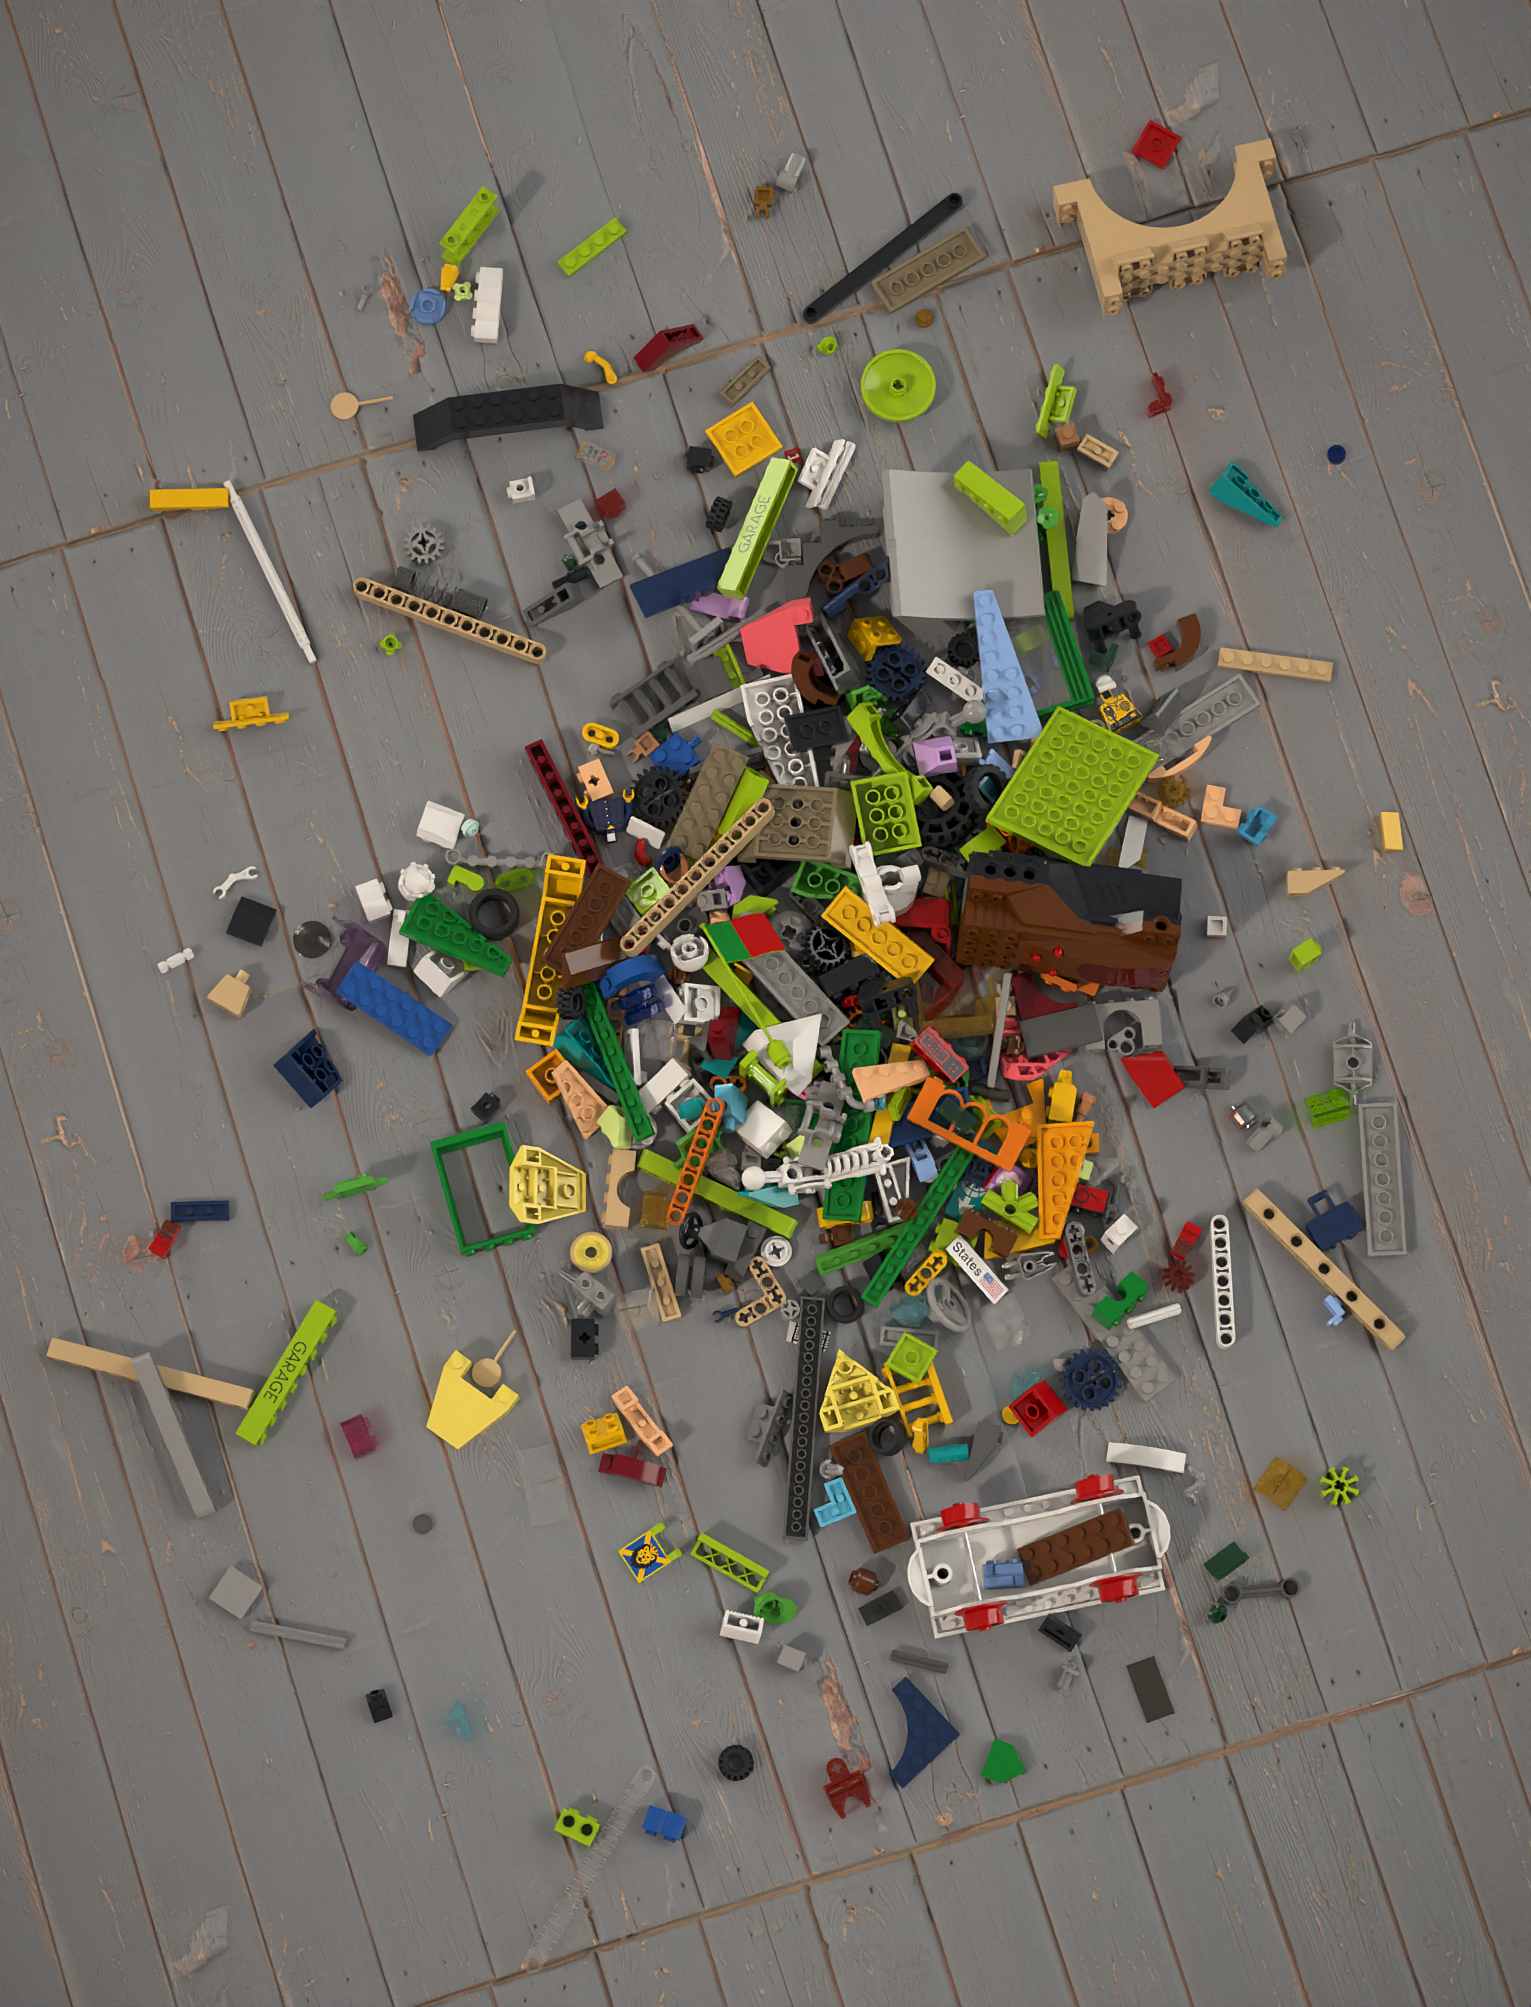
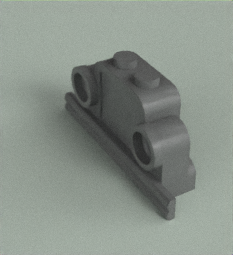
M820 613L814 617L813 622L803 624L836 692L840 695L845 694L849 689L859 684L857 676L861 674V671L848 645L835 632L827 617Z

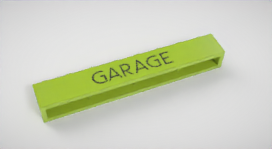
M772 457L766 468L765 475L760 482L751 508L746 515L743 527L732 548V553L718 581L717 589L724 597L740 600L745 598L799 470L791 460Z
M315 1300L235 1434L255 1447L265 1442L268 1436L265 1433L269 1427L273 1428L278 1419L276 1415L279 1410L283 1411L286 1407L288 1395L295 1392L298 1386L296 1384L299 1377H304L308 1370L306 1365L309 1360L313 1361L318 1353L316 1350L318 1345L323 1344L327 1339L328 1334L326 1332L329 1327L333 1328L338 1318L336 1317L337 1312Z

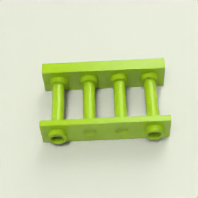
M484 186L481 187L439 242V245L446 249L441 255L442 260L448 264L459 266L500 212V209L493 205L498 198L495 193Z
M752 1049L739 1063V1076L744 1078L746 1082L748 1080L753 1081L771 1097L770 1107L773 1109L776 1105L780 1107L787 1099L785 1098L787 1080L785 1078L780 1082L775 1080L758 1064V1054Z

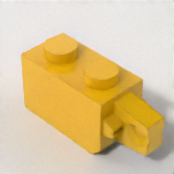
M1060 1070L1054 1087L1049 1088L1048 1098L1052 1099L1051 1105L1046 1106L1045 1117H1048V1123L1072 1122L1077 1092L1076 1087L1072 1085V1071Z

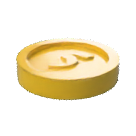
M1006 1406L1002 1411L1003 1421L1009 1425L1018 1423L1019 1420L1010 1408Z

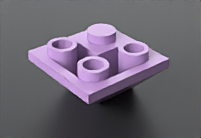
M950 735L913 742L919 775L930 777L958 771L954 746Z
M740 865L725 866L704 887L702 892L725 889L728 908L738 903L746 884ZM714 895L716 905H719L718 896Z

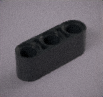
M921 685L909 691L889 719L900 736H904L912 731L916 721L923 716L931 705L932 699Z

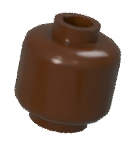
M860 1567L851 1572L848 1584L851 1585L852 1591L868 1596L872 1591L875 1592L877 1590L879 1581L875 1572Z

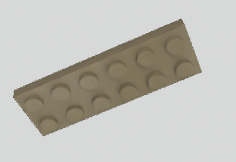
M965 226L871 281V286L889 314H892L984 260L985 255Z
M713 742L667 842V847L677 846L685 855L700 860L708 849L748 762V756Z

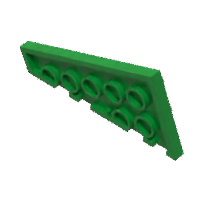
M430 893L425 897L416 899L399 930V935L503 978L512 963V959L496 945L488 942L485 936L477 933L473 926L452 909H448L441 903L439 898L434 897Z

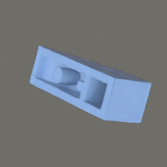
M924 1139L904 1145L920 1182L938 1176L934 1159Z

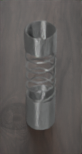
M403 566L398 567L393 578L392 588L409 594L415 587L416 597H419L424 591L425 601L429 600L433 595L434 604H437L442 598L443 607H447L452 600V611L454 610L457 613L459 612L471 618L481 620L488 603V598L470 591L468 592L463 588H459L456 593V586L450 600L444 606L448 583H446L438 601L435 602V593L439 579L432 593L426 599V589L430 576H428L422 591L417 596V585L421 573H419L413 585L416 572Z

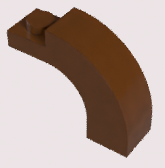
M1196 613L1177 620L1176 625L1182 638V644L1175 652L1154 659L1153 667L1155 672L1161 670V672L1169 670L1172 665L1175 672H1177L1192 661L1201 638V629Z

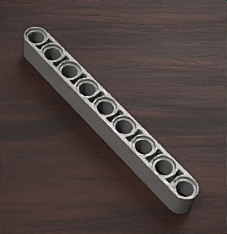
M149 1351L133 1358L132 1364L196 1517L201 1519L217 1512L152 1353Z

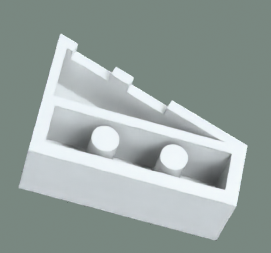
M910 1157L886 1163L887 1174L883 1176L879 1172L873 1174L889 1226L905 1222L895 1214L897 1211L895 1205L900 1198L903 1200L907 1197L909 1198Z

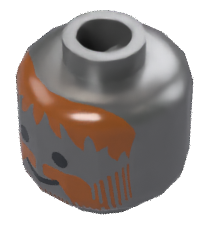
M1237 1102L1230 1108L1232 1112L1229 1114V1119L1238 1130L1244 1129L1247 1131L1257 1123V1113L1248 1103L1240 1104Z

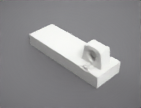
M394 909L387 959V966L406 968L410 939L399 935V930L410 912L408 910Z
M631 1028L623 1032L624 1055L638 1087L647 1084L648 1078L647 1072L641 1071L639 1030Z

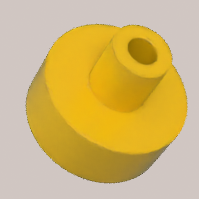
M1027 1148L1019 1155L1018 1159L1025 1168H1035L1037 1166L1036 1149Z

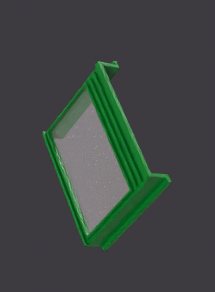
M1059 590L1044 593L1045 616L1003 619L1039 721L1051 718L1058 706L1071 712L1094 705L1093 700L1095 697ZM971 620L972 624H975L976 627V620Z

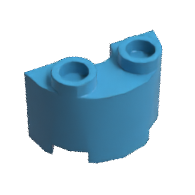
M1258 805L1255 810L1251 809L1246 816V819H1248L1247 823H1241L1236 832L1258 847L1278 816Z

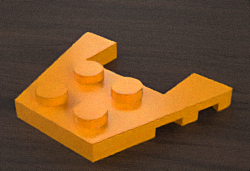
M1043 1079L1026 1084L1033 1102L1032 1104L1003 1114L1012 1125L1014 1121L1017 1123L1023 1121L1030 1125L1029 1129L1032 1132L1024 1147L1037 1143V1125L1046 1124ZM986 1099L987 1104L985 1106L989 1110L993 1109L989 1099ZM1000 1121L1002 1124L994 1133L1003 1143L1008 1135V1127L1003 1121Z

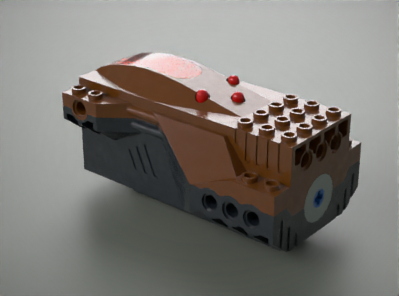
M989 850V853L972 851L959 907L956 962L963 965L977 964L985 968L996 967L1002 970L1011 969L1049 974L1052 977L1056 975L1095 984L1128 987L1133 990L1143 989L1151 992H1163L1170 976L1181 936L1182 915L1180 913L1182 878L1144 874L1139 869L1092 864L1091 866L1075 865L1062 859Z

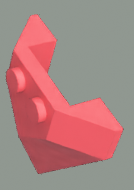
M995 1018V1020H994V1035H995V1029H996L997 1018ZM1006 1018L1003 1039L1006 1040L1008 1035H1017L1021 1037V1042H1024L1018 1020ZM1024 1048L1023 1054H1019L1018 1058L1006 1057L1005 1051H1001L999 1065L1005 1078L1035 1080L1075 1048L1028 1059L1026 1048Z

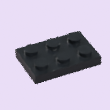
M840 705L784 717L793 754L849 742Z

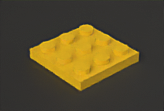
M753 401L705 430L706 435L735 478L783 449V446Z

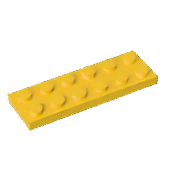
M847 886L842 889L821 915V917L897 979L911 977L915 984L935 960V958L891 922L882 923L876 927L868 903Z

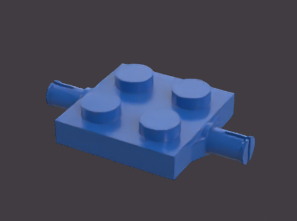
M677 732L648 755V757L654 763L656 769L657 766H662V769L669 767V773L672 770H676L675 776L682 775L683 777L689 772V768L697 766L702 762L694 750L702 740L697 736L688 743Z

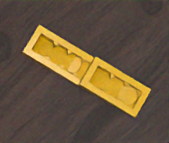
M228 488L150 490V508L154 512L182 509L197 511L229 508Z

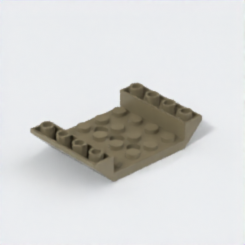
M768 784L762 798L768 799L775 809V816L738 853L737 861L757 863V858L822 862L831 863L832 868L851 869L852 859L849 846H854L857 820L853 793L839 788ZM796 801L803 802V806L800 809H795L793 804ZM764 807L761 812L768 811L769 807ZM794 819L801 820V824L798 827L791 826V822ZM751 821L749 826L754 825L755 821ZM792 837L799 838V843L790 845L789 840Z

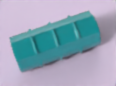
M966 1443L928 1447L929 1463L940 1464L969 1460L968 1445Z

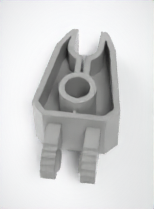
M1041 1250L1016 1253L1013 1260L1001 1264L1002 1268L1005 1269L1012 1266L1016 1268V1272L1004 1275L1005 1280L1017 1277L1030 1280L1049 1271L1057 1262L1043 1263V1259L1055 1253Z

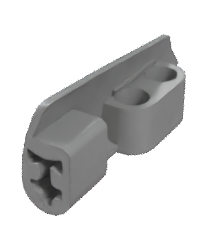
M1095 492L1083 497L1070 579L1077 583L1106 586L1108 507Z

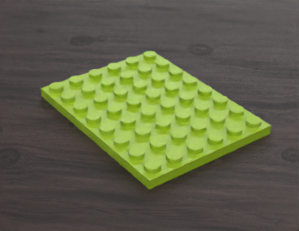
M1058 706L986 817V822L1070 864L1091 866L1156 764L1159 754Z

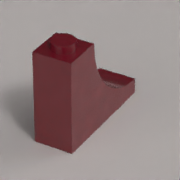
M694 324L662 330L633 358L643 373L653 371L676 353L700 343L704 338Z
M1019 973L1012 978L1011 984L1020 1021L1078 1007L1077 1003H1060L1046 997L1034 984L1031 974Z
M722 1006L719 1019H710L707 1038L713 1059L733 1061L742 1012L740 1007Z

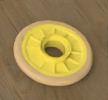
M585 1232L573 1241L570 1248V1258L578 1270L586 1271L589 1274L598 1273L609 1265L612 1259V1246L604 1235L598 1232ZM590 1247L595 1248L597 1251L596 1256L593 1258L586 1256V1250Z

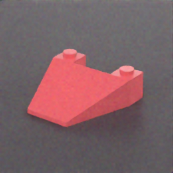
M811 597L792 600L740 628L748 665L791 674L793 657L798 651L802 652L796 625L811 623L814 619ZM817 652L806 653L816 658L814 662L816 676H824L825 668Z

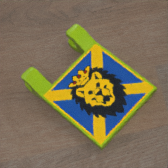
M662 1522L656 1524L650 1530L618 1550V1553L639 1584L683 1555L680 1549H675L668 1555L663 1550L655 1537L666 1529Z

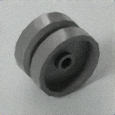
M679 1253L675 1296L685 1297L688 1285H691L692 1298L702 1299L707 1269H705L706 1256L696 1255L693 1267H690L691 1258L689 1254Z

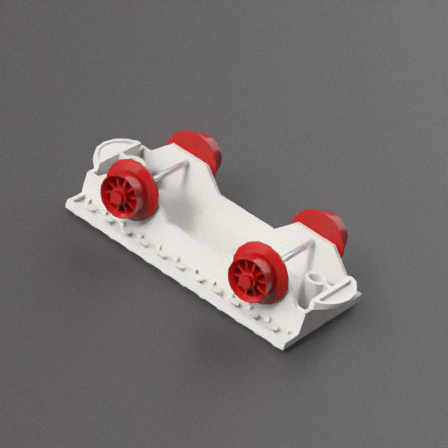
M1092 1474L1087 1476L1086 1479L1075 1482V1489L980 1509L978 1503L952 1504L953 1507L941 1510V1517L910 1523L916 1551L911 1556L907 1568L908 1582L916 1598L928 1606L935 1639L976 1630L985 1632L992 1630L991 1627L1047 1616L1049 1613L1056 1614L1115 1601V1604L1126 1602L1127 1598L1165 1591L1160 1558L1167 1551L1171 1538L1170 1525L1165 1513L1158 1505L1147 1500L1139 1475L1114 1480L1112 1474L1100 1476ZM1117 1508H1123L1130 1530L1138 1534V1538L1134 1539L1136 1545L1034 1586H1029L1023 1569L1024 1586L1022 1588L983 1589L982 1565L986 1564V1561L998 1560V1564L1006 1563L1008 1559H1017L1018 1562H1021L1017 1551L1018 1548ZM945 1572L947 1574V1578L940 1579L937 1576V1573Z

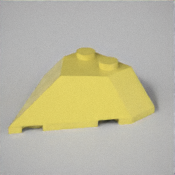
M839 1349L819 1413L824 1431H851L873 1424L878 1419L887 1418L900 1410L894 1390L884 1385L877 1377Z

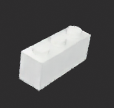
M672 1058L639 1090L648 1115L657 1114L663 1108L662 1104L676 1093V1090L680 1087L682 1088L690 1081L689 1078L692 1074L677 1058Z

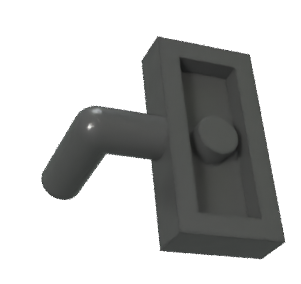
M844 754L841 757L843 762L842 771H826L823 787L839 788L852 793L850 782L862 779L864 775L849 773L851 762L849 756Z

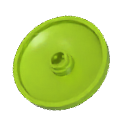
M893 349L878 354L867 364L862 374L861 395L863 401L874 415L885 421L902 423L914 420L926 412L935 396L936 381L933 370L921 356L908 350Z

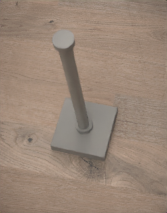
M640 553L633 556L631 561L634 564L637 563L648 577L656 575L642 559L643 556ZM683 604L676 607L697 631L689 639L692 652L725 632L723 621L719 616L703 627Z

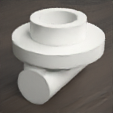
M1103 675L1095 681L1094 687L1097 693L1100 694L1116 688V683L1110 676Z

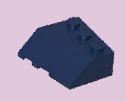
M315 1029L310 1031L273 1064L310 1108L324 1099L343 1081L332 1060L326 1057L324 1053L326 1049L323 1043L319 1044L315 1037L317 1035Z

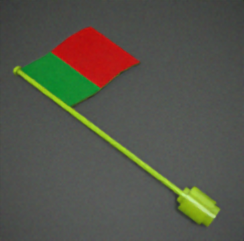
M764 913L749 914L723 923L709 925L701 923L700 929L704 930L768 1038L767 1054L773 1064L779 1069L786 1068L792 1063L791 1054L782 1040L772 1039L728 965L731 962L745 961L772 952L786 951L785 947Z

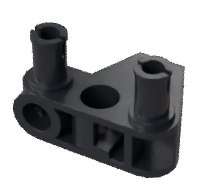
M1099 600L1084 607L1085 630L1089 641L1094 643L1098 655H1103L1108 651L1105 639L1128 629L1131 639L1141 637L1142 633L1138 625L1141 620V613L1137 609L1135 601L1126 600L1113 606ZM1110 626H1112V627H1113V631L1108 630V628H1109Z
M876 977L862 982L857 998L863 1015L869 1019L872 1030L877 1031L883 1028L879 1013L903 1004L909 1018L919 1015L915 1002L917 990L911 977H902L893 981Z

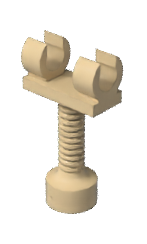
M677 1024L675 1041L684 1042L681 1063L691 1073L692 1067L689 1066L691 1043L688 1038L693 1036L683 1035L684 1025ZM696 1026L694 1037L701 1036L703 1027Z

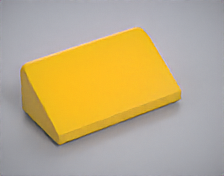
M1381 812L1379 816L1384 852L1403 850L1399 813Z

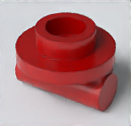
M1063 1238L1058 1244L1057 1251L1061 1257L1069 1258ZM1074 1245L1072 1248L1074 1254L1077 1251L1076 1245Z

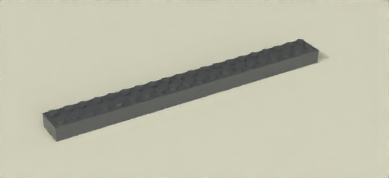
M801 1296L784 1540H808L825 1298Z

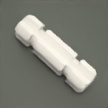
M190 948L183 950V953L179 952L168 958L166 962L158 963V968L161 973L169 971V968L173 969L184 963L186 959L194 958V954Z

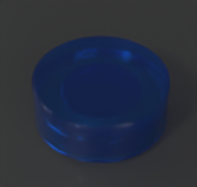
M1340 445L1331 446L1327 452L1328 461L1334 465L1344 462L1346 457L1345 449Z

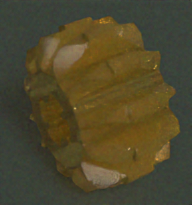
M1171 776L1170 781L1165 778L1164 784L1159 785L1161 791L1158 792V796L1162 797L1160 800L1162 803L1167 801L1166 807L1168 808L1173 804V807L1176 809L1178 803L1184 806V800H1189L1187 794L1190 793V789L1185 788L1188 783H1181V777L1178 778V781H1175L1174 776ZM1171 789H1172L1173 791H1176V790H1177V791H1178L1177 795H1176L1175 793L1171 794Z

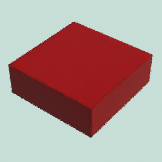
M1164 634L1147 643L1156 659L1173 651V647Z

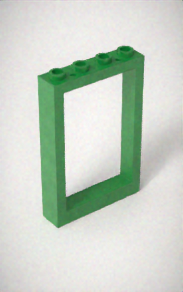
M505 1122L430 1142L461 1255H466V1257L476 1255L479 1250L484 1249L485 1252L494 1250L497 1245H512L518 1239H522V1241L530 1240L533 1238V1235H536L534 1224L525 1223L526 1229L467 1245L442 1159V1154L501 1138L510 1169L515 1157Z

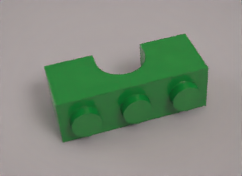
M1131 1271L1119 1283L1116 1290L1123 1300L1114 1301L1106 1295L1094 1307L1091 1316L1108 1331L1113 1326H1119L1123 1321L1122 1317L1125 1314L1130 1315L1136 1307L1135 1304L1138 1301L1142 1303L1148 1296L1146 1292L1149 1285Z

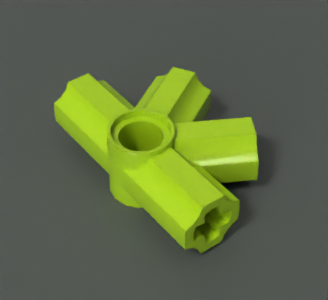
M1007 1181L1001 1183V1196L989 1189L980 1205L999 1215L1003 1222L1012 1223L1029 1234L1033 1231L1039 1220L1028 1213L1039 1207L1035 1194L1030 1191L1018 1197V1184L1015 1182ZM1011 1209L1014 1214H1008L1005 1210Z

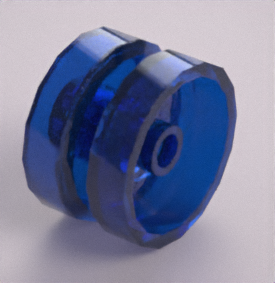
M654 983L636 988L616 1000L620 1010L631 1009L623 1016L628 1026L648 1019L666 1008L662 999H652L658 994Z

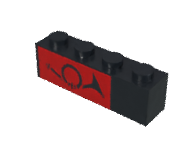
M1035 1173L1031 1192L1035 1194L1037 1201L1038 1173ZM1076 1184L1069 1208L1070 1212L1076 1214L1084 1212L1088 1213L1089 1217L1100 1219V1217L1105 1216L1111 1192Z

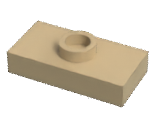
M1088 434L1085 435L1077 448V452L1107 469H1110L1119 454L1115 449Z

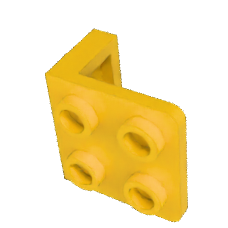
M885 616L854 619L847 634V637L865 661L872 659L877 646L899 644L902 640Z

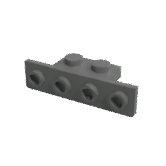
M780 1389L774 1407L762 1403L757 1404L745 1437L750 1442L760 1444L754 1462L762 1467H767L771 1459L774 1445L778 1441L780 1429L785 1422L787 1410L792 1403L793 1395L784 1389Z

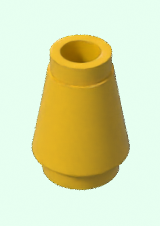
M444 264V267L441 268V291L451 293V289L460 273L458 272L459 267Z

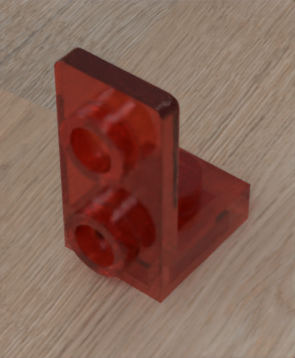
M1157 372L1153 373L1152 381L1161 401L1155 400L1149 404L1147 408L1149 419L1170 411L1171 403H1173L1171 395L1165 392L1163 378L1159 377Z

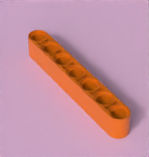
M715 1097L708 1100L704 1107L667 1212V1220L672 1225L680 1224L689 1212L725 1110V1102L721 1098ZM713 1101L718 1102L720 1105V1109L717 1112L711 1109ZM707 1119L713 1122L711 1130L706 1129L704 1126ZM699 1138H704L707 1141L705 1148H701L698 1145ZM693 1156H697L700 1158L701 1162L699 1166H694L692 1164L691 1160ZM687 1174H691L694 1177L693 1184L686 1183L685 1176ZM681 1192H684L688 1197L685 1203L679 1200ZM675 1210L681 1213L679 1221L674 1220L672 1217V1213Z

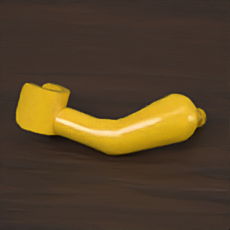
M588 351L584 355V360L591 364L595 361L602 366L606 381L609 384H614L617 381V377L609 362L599 357L594 351Z

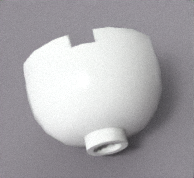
M694 934L677 937L674 940V944L670 947L672 961L682 971L693 972L701 969L706 964L709 956L707 941L701 936L700 938L694 937Z

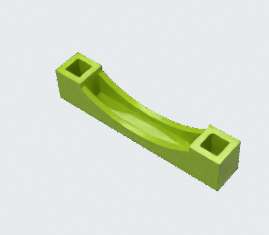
M871 702L859 703L846 717L850 722L851 728L860 736L861 742L867 746L872 757L878 761L885 774L907 771L914 805L921 804L934 790L924 775L916 776L896 760L884 740L879 721L881 715Z

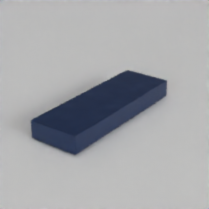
M229 1200L171 1202V1222L230 1221Z

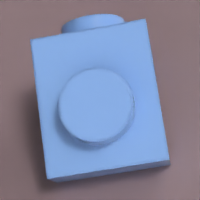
M1331 1295L1323 1300V1304L1334 1316L1326 1325L1328 1327L1332 1324L1336 1326L1344 1320L1342 1316L1345 1312L1341 1308L1342 1304L1337 1297L1333 1298Z

